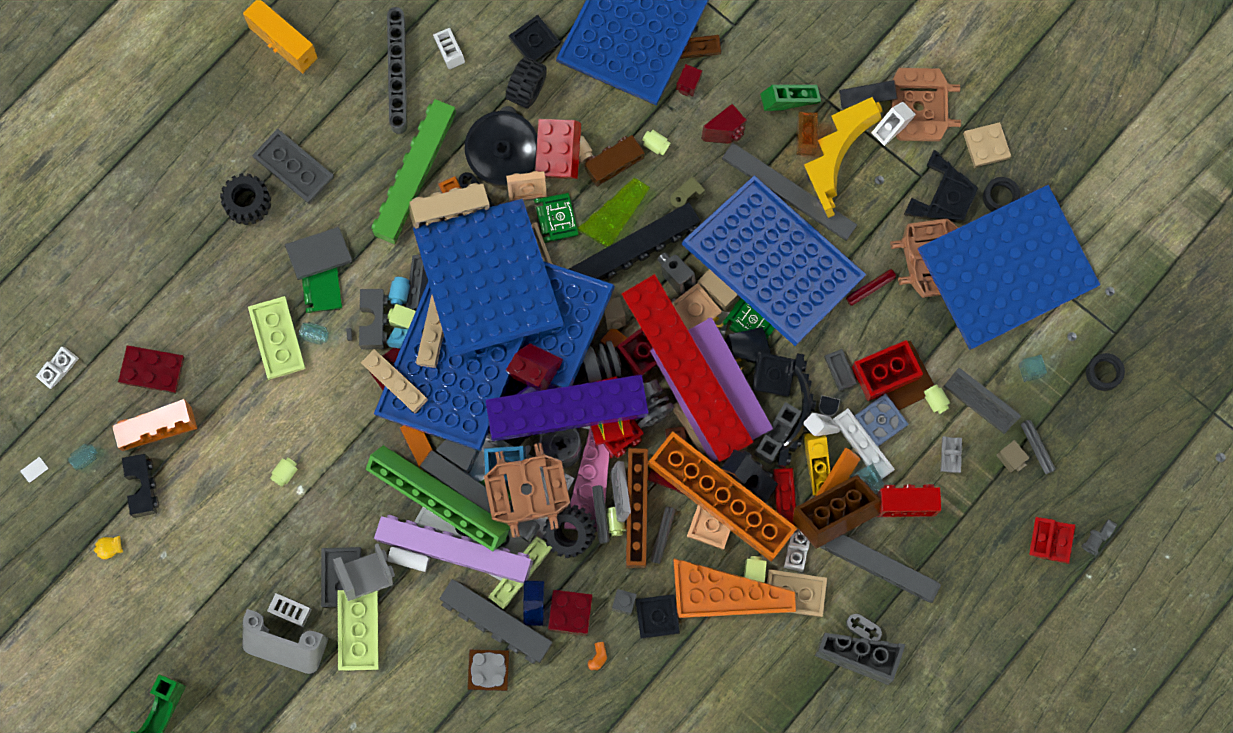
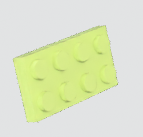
M283 296L249 306L250 317L268 380L306 369L286 297Z
M338 590V671L378 670V591L348 601L344 590Z

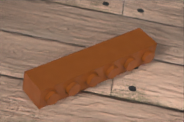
M628 448L627 488L631 513L627 517L626 568H646L648 449Z

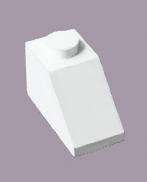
M901 102L891 108L871 133L885 146L908 125L916 114L904 102Z

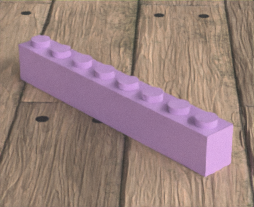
M387 515V518L383 516L380 518L374 537L377 542L522 584L527 583L533 561L529 559L527 554L518 552V555L511 554V550L499 547V550L491 551L482 544L473 543L471 538L462 536L459 539L454 537L455 534L443 531V534L435 532V528L426 525L424 528L417 527V523L409 520L403 523L398 521L399 518L392 515Z

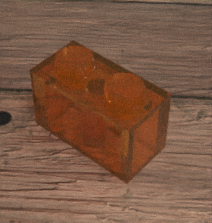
M799 112L797 117L796 155L815 156L817 151L818 113Z

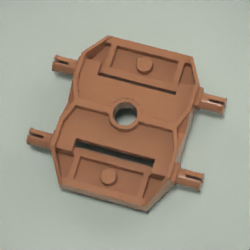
M898 69L893 78L896 84L897 100L890 101L891 108L904 102L916 114L908 125L896 135L899 141H940L946 129H949V127H961V119L948 118V93L960 92V84L947 83L940 69ZM900 88L936 89V91H900ZM919 103L923 106V110L916 111L913 105Z
M949 219L911 223L906 226L901 240L890 242L891 249L904 248L909 276L898 278L899 285L912 284L922 298L941 295L932 276L923 277V274H930L917 248L958 229L955 224Z
M538 443L540 451L538 450V445L534 444L535 457L522 461L506 463L503 451H500V456L499 452H495L497 464L484 476L492 520L509 525L512 538H515V532L517 537L520 536L518 523L544 517L549 518L551 530H554L553 522L555 523V528L558 529L557 515L570 505L562 461L545 455L542 443ZM540 467H543L550 505H547ZM504 474H507V480H508V485H509V490H510V495H511V500H512V505H513V510H514V512H512V513H511V508H510V503H509V498H508V493H507V488H506V483H505ZM525 484L532 486V492L528 495L521 492V488Z

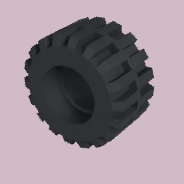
M523 57L516 65L506 89V99L526 109L532 106L544 84L547 67L528 57Z
M241 173L237 178L235 175L232 176L233 180H227L225 182L227 186H223L221 189L223 193H220L221 204L231 220H235L236 223L241 224L243 222L244 225H249V222L256 224L255 220L257 219L263 220L262 215H267V208L270 209L271 207L269 202L271 197L264 182L260 181L257 176L252 177L249 173H247V176ZM244 192L256 194V198L251 205L247 207L236 205V200L240 194Z
M578 505L567 506L557 515L558 529L555 528V523L553 522L554 530H551L549 518L546 520V525L543 527V531L546 533L543 535V538L548 540L546 545L547 547H552L551 551L553 553L555 551L558 552L557 556L565 555V558L577 557L595 539L596 535L594 533L597 532L596 527H593L595 520L590 519L592 515L590 512L586 514L585 508L578 509ZM562 522H569L576 527L578 540H570L564 536L561 529Z

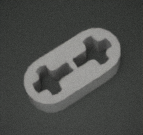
M859 614L849 616L846 621L847 628L861 638L878 641L882 636V631L876 624ZM856 618H858V623L862 625L863 628H860L859 626L853 628V623L851 622V619L855 620ZM865 628L870 631L875 629L877 638H869L870 634L865 631Z

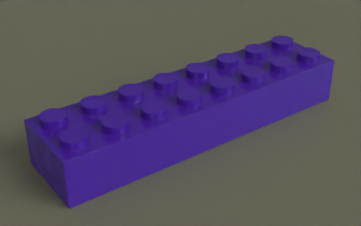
M642 375L485 400L492 442L642 418L648 415Z

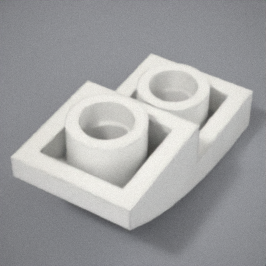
M61 347L53 359L45 363L36 377L48 388L52 389L79 358L66 347Z
M798 528L790 537L784 568L803 572L810 541Z

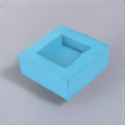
M394 328L386 342L387 345L392 348L401 349L408 329Z

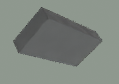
M843 349L824 356L838 391L857 385Z

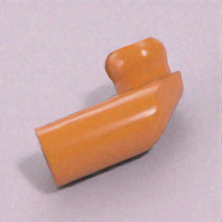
M604 642L595 643L596 655L592 660L588 661L590 670H598L606 662L607 655Z

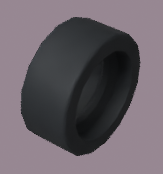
M996 177L988 183L982 196L986 208L993 212L1003 207L993 202L991 198V191L994 187L1004 186L1008 188L1012 193L1011 202L1020 199L1021 194L1018 185L1012 179Z
M1109 353L1097 355L1089 362L1086 368L1088 382L1092 387L1101 391H1108L1117 387L1125 375L1124 364L1120 358ZM1106 361L1114 366L1116 377L1113 381L1103 383L1097 379L1094 369L1099 362Z

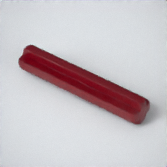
M892 269L886 271L848 295L846 301L850 306H853L896 278L895 272Z

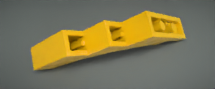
M873 97L831 115L837 131L818 140L824 156L804 164L828 218L835 215L833 211L835 204L832 198L837 196V176L845 153L858 136L882 120L880 113L883 110L879 102L875 103Z

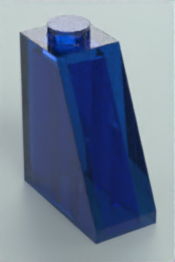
M524 581L523 624L543 626L544 581Z

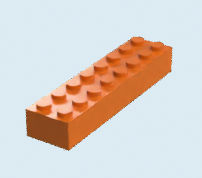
M673 431L648 462V466L770 562H772L797 529V527Z

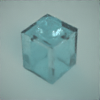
M1042 355L1023 359L1018 364L1024 382L1042 378L1047 373Z

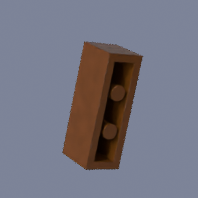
M633 135L629 137L624 136L616 145L607 146L602 150L601 154L589 157L585 163V170L596 187L643 160L644 151Z

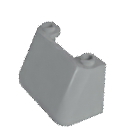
M246 610L243 618L242 646L246 653L303 673L311 674L317 671L329 638L314 631H306L300 637L299 643L269 634L270 629L265 627L263 623L264 617L255 611Z

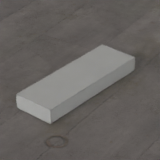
M617 461L610 472L617 521L625 522L631 513L624 462Z

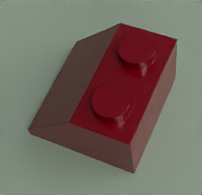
M731 104L703 126L701 139L705 142L730 144L734 140L737 142L744 136L747 120Z
M529 343L515 353L506 372L512 378L538 391L547 390L563 359Z

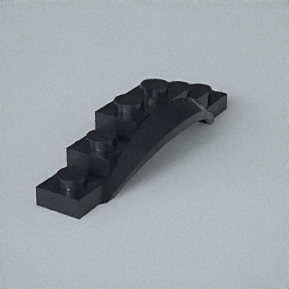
M797 353L793 376L798 378L801 389V418L793 435L780 448L777 463L778 469H785L786 464L790 465L792 454L788 452H795L797 447H801V435L808 432L804 421L810 416L811 411H815L816 400H813L814 394H810L812 381L808 380L809 374L802 373L806 371L807 361L804 360L805 354Z

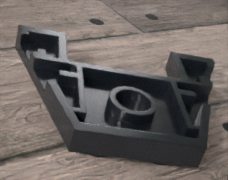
M933 150L926 166L942 173V180L930 205L911 198L904 215L963 222L978 187L961 172L959 173L953 168L949 161L944 160L939 155V152Z

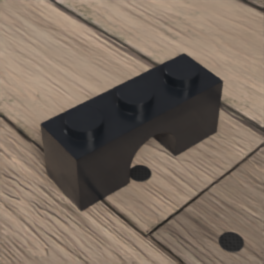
M734 449L723 465L722 470L735 480L744 483L746 489L766 503L778 485L772 479L774 476L768 471L763 470L762 464L752 460L753 456L745 450L740 452Z
M146 454L122 458L124 477L128 480L140 479L141 481L139 492L127 496L130 516L136 518L157 514L159 500L154 494L156 480L151 474V470L154 469L152 458L149 459Z

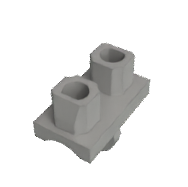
M942 437L940 472H961L962 438Z

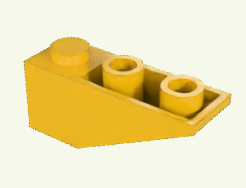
M812 433L804 434L805 453L814 496L818 493L830 473L827 437L825 435L814 436Z

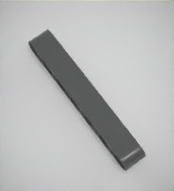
M393 7L387 13L389 122L394 133L403 134L408 126L406 24L402 9ZM395 16L401 17L399 20H392ZM396 33L401 34L398 38L392 37ZM401 51L399 55H393V52ZM396 68L402 69L399 73L393 72ZM397 85L402 86L400 90L393 89ZM396 103L403 104L400 108L393 107ZM398 120L403 122L399 126L394 125V123Z
M431 450L420 467L449 488L491 514L486 487ZM510 504L511 513H512V512H514V510H513V506ZM534 520L518 523L520 537L529 543L541 527Z
M841 535L820 547L930 603H933L941 587V584L845 535Z

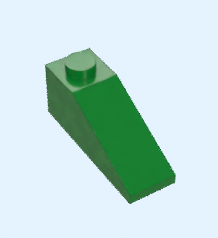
M771 85L760 93L764 111H781L821 102L817 85Z

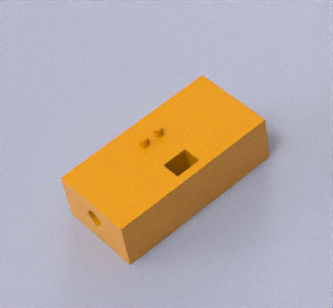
M255 0L243 12L248 27L264 40L269 48L272 47L275 53L278 52L302 74L318 59L313 44L262 0Z

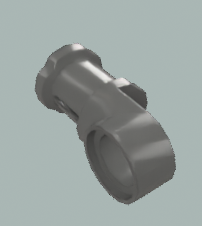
M1108 519L1100 532L1092 529L1090 537L1086 543L1082 544V548L1090 554L1097 555L1100 545L1111 536L1117 524Z

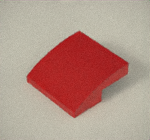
M1036 517L1029 555L1070 564L1076 525Z

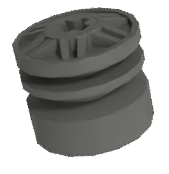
M611 340L606 342V351L602 343H599V353L596 354L592 346H589L582 362L587 383L601 381L603 375L607 379L612 378L611 373H614L617 379L622 378L619 355Z
M657 380L644 384L648 415L647 417L635 419V421L641 420L638 423L640 429H645L661 422L674 410L672 403L667 404L669 402L668 397L658 398L664 390Z
M576 428L540 435L539 443H542L544 454L561 460L563 469L571 467L578 462L582 453V444ZM564 444L565 448H562V450L560 451L558 447H561V445Z

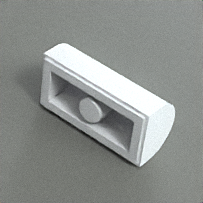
M391 547L388 555V562L423 572L427 571L431 559L429 556L397 547Z

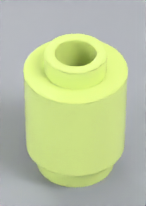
M655 130L647 131L642 139L644 141L643 146L657 155H664L671 144L667 141L666 137Z
M937 384L924 391L925 399L934 413L938 411L941 414L949 409L948 404H950V401L942 388H939Z
M288 457L286 460L282 458L271 472L272 476L270 479L283 487L285 484H288L298 470L295 467L297 463Z
M615 507L607 508L608 533L613 537L623 535V532L626 531L625 522L617 521Z

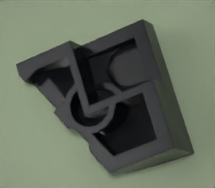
M763 327L729 334L724 340L734 359H745L747 362L754 363L757 358V352L771 354Z

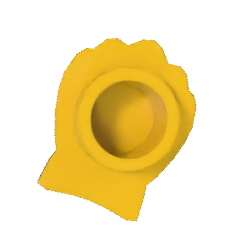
M120 536L114 538L102 537L95 543L94 552L101 559H109L117 553H123Z

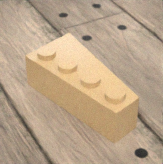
M478 183L470 184L467 188L463 189L453 188L447 193L436 192L426 198L416 197L409 202V214L415 229L421 225L426 224L428 226L433 222L447 221L462 214L465 216L475 213L477 210L489 209V201L484 184L478 185Z

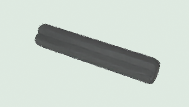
M1024 421L1021 427L1045 474L1053 472L1055 467L1032 421Z
M597 485L592 487L598 539L599 543L609 542L603 487Z
M665 508L651 556V562L661 563L676 511L674 508Z

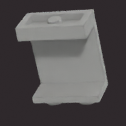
M375 544L376 553L346 564L343 563L341 557L333 559L335 571L348 601L393 585L392 577H395L391 565H387V554L385 550L380 549L379 544Z

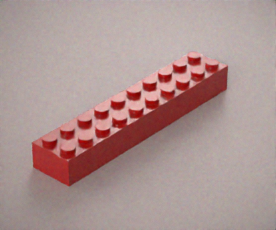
M656 275L650 276L623 292V298L719 462L728 458L734 449L740 451L754 443Z

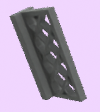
M960 368L954 372L943 386L1003 434L1021 417L1019 413Z

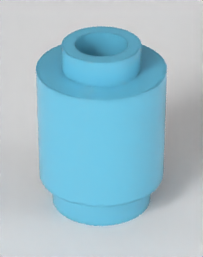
M403 277L394 278L388 300L391 301L392 305L398 304L402 306V304L407 303L410 290L409 280Z

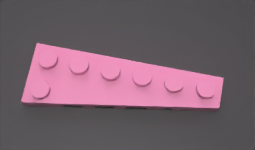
M590 428L570 505L571 507L578 505V509L585 508L586 514L590 512L592 515L590 519L595 520L593 527H596L597 531L592 487L597 485L603 487L605 502L609 452L603 444L595 445ZM565 522L564 529L577 530L573 524Z

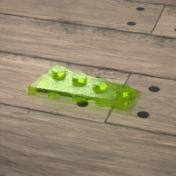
M633 178L611 200H608L602 208L593 213L585 223H582L577 230L605 248L609 247L615 242L649 192L650 187Z

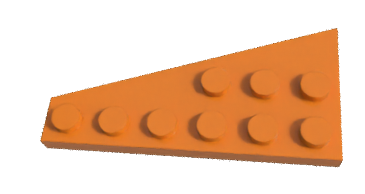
M674 558L678 618L796 612L795 591Z

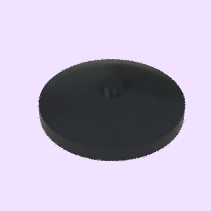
M510 111L488 113L480 117L467 133L464 146L467 163L472 172L482 181L496 186H508L506 176L531 173L536 166L538 135L531 123L519 114Z

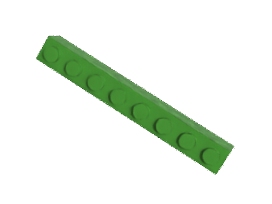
M434 99L432 104L428 105L426 110L427 116L425 120L420 122L418 127L419 133L411 141L410 146L412 148L403 158L404 165L396 173L394 186L391 185L388 190L387 196L389 197L386 203H382L379 210L381 214L372 224L371 229H373L375 237L394 245L409 216V202L418 197L456 115L455 107Z
M383 445L370 455L365 470L489 550L495 551L506 540L510 530L509 525L492 520L490 513Z

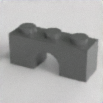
M360 289L361 312H369L375 315L371 325L359 326V346L361 349H384V343L388 340L387 332H384V325H388V314L385 313V306H388V295H385L383 289Z
M785 402L771 425L773 429L764 436L754 455L771 465L802 412Z

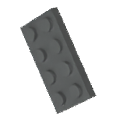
M278 128L252 155L256 161L308 204L334 178L332 173Z

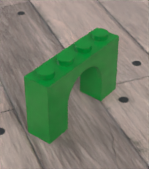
M159 674L150 691L151 694L155 695L152 709L142 727L137 732L131 731L130 733H164L186 685Z

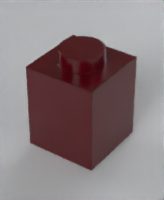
M685 64L678 79L676 90L682 95L694 96L702 78V70Z

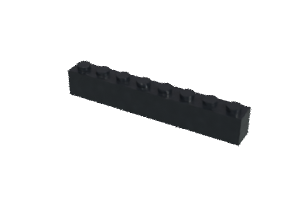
M688 202L572 266L568 270L599 280L606 278L609 280L617 275L616 272L622 269L624 271L628 270L633 266L634 262L638 260L640 262L644 261L652 252H660L670 242L676 243L682 239L683 235L691 234L700 226V219Z

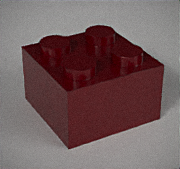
M642 328L615 347L619 359L632 376H643L658 365L650 352L653 347Z
M553 590L548 631L588 636L593 594Z

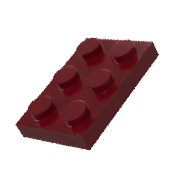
M127 345L118 383L176 394L184 356Z

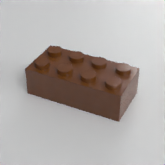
M855 475L795 507L793 523L817 549L878 516L881 499L858 475Z

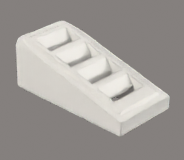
M450 28L433 34L448 69L465 63L463 54ZM450 36L449 39L440 42V40Z
M812 413L804 421V425L814 436L834 434L841 431V428L830 416Z
M275 593L267 611L304 627L312 609ZM280 599L282 600V603L278 611H276L274 609L277 605L278 600ZM289 603L285 614L281 613L285 604ZM292 606H296L292 616H288ZM299 609H302V613L299 619L296 620L295 618Z

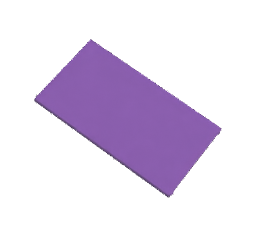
M712 317L689 329V333L752 440L768 431L770 432L773 428ZM652 348L650 352L710 461L715 462L718 459Z

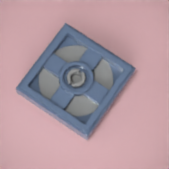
M886 394L855 415V418L877 447L909 425Z

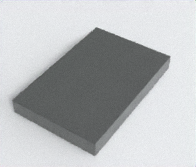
M339 227L285 244L297 280L352 262Z
M361 547L321 548L322 608L338 607V590H343L335 571L333 559L341 557L344 564L360 559Z

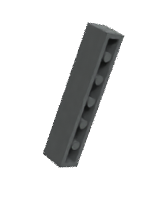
M454 579L450 581L439 598L443 602L441 606L449 611H452V609L459 612L458 617L466 622L469 619L475 622L474 627L482 632L489 631L492 633L491 638L501 643L504 641L508 643L509 646L507 648L516 654L519 651L526 655L525 659L532 664H535V662L540 664L553 644L547 638Z

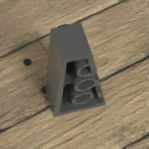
M824 633L814 656L889 685L894 680L906 644H894L887 641H873L866 638L859 639Z

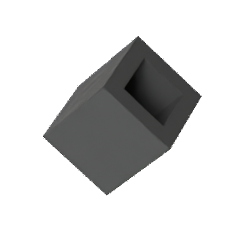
M617 589L612 611L631 616L636 594Z

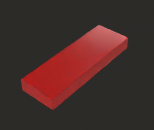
M793 468L773 469V478L778 483L775 488L776 512L797 527L793 523L794 508L796 507Z

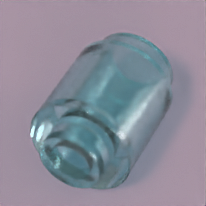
M304 322L300 328L299 337H302L305 341L322 345L323 342H327L329 332H327V327Z
M84 443L72 452L67 460L78 471L80 468L84 469L96 460L98 452L92 444L87 445Z

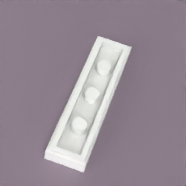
M849 408L833 418V421L841 428V433L878 482L895 470Z

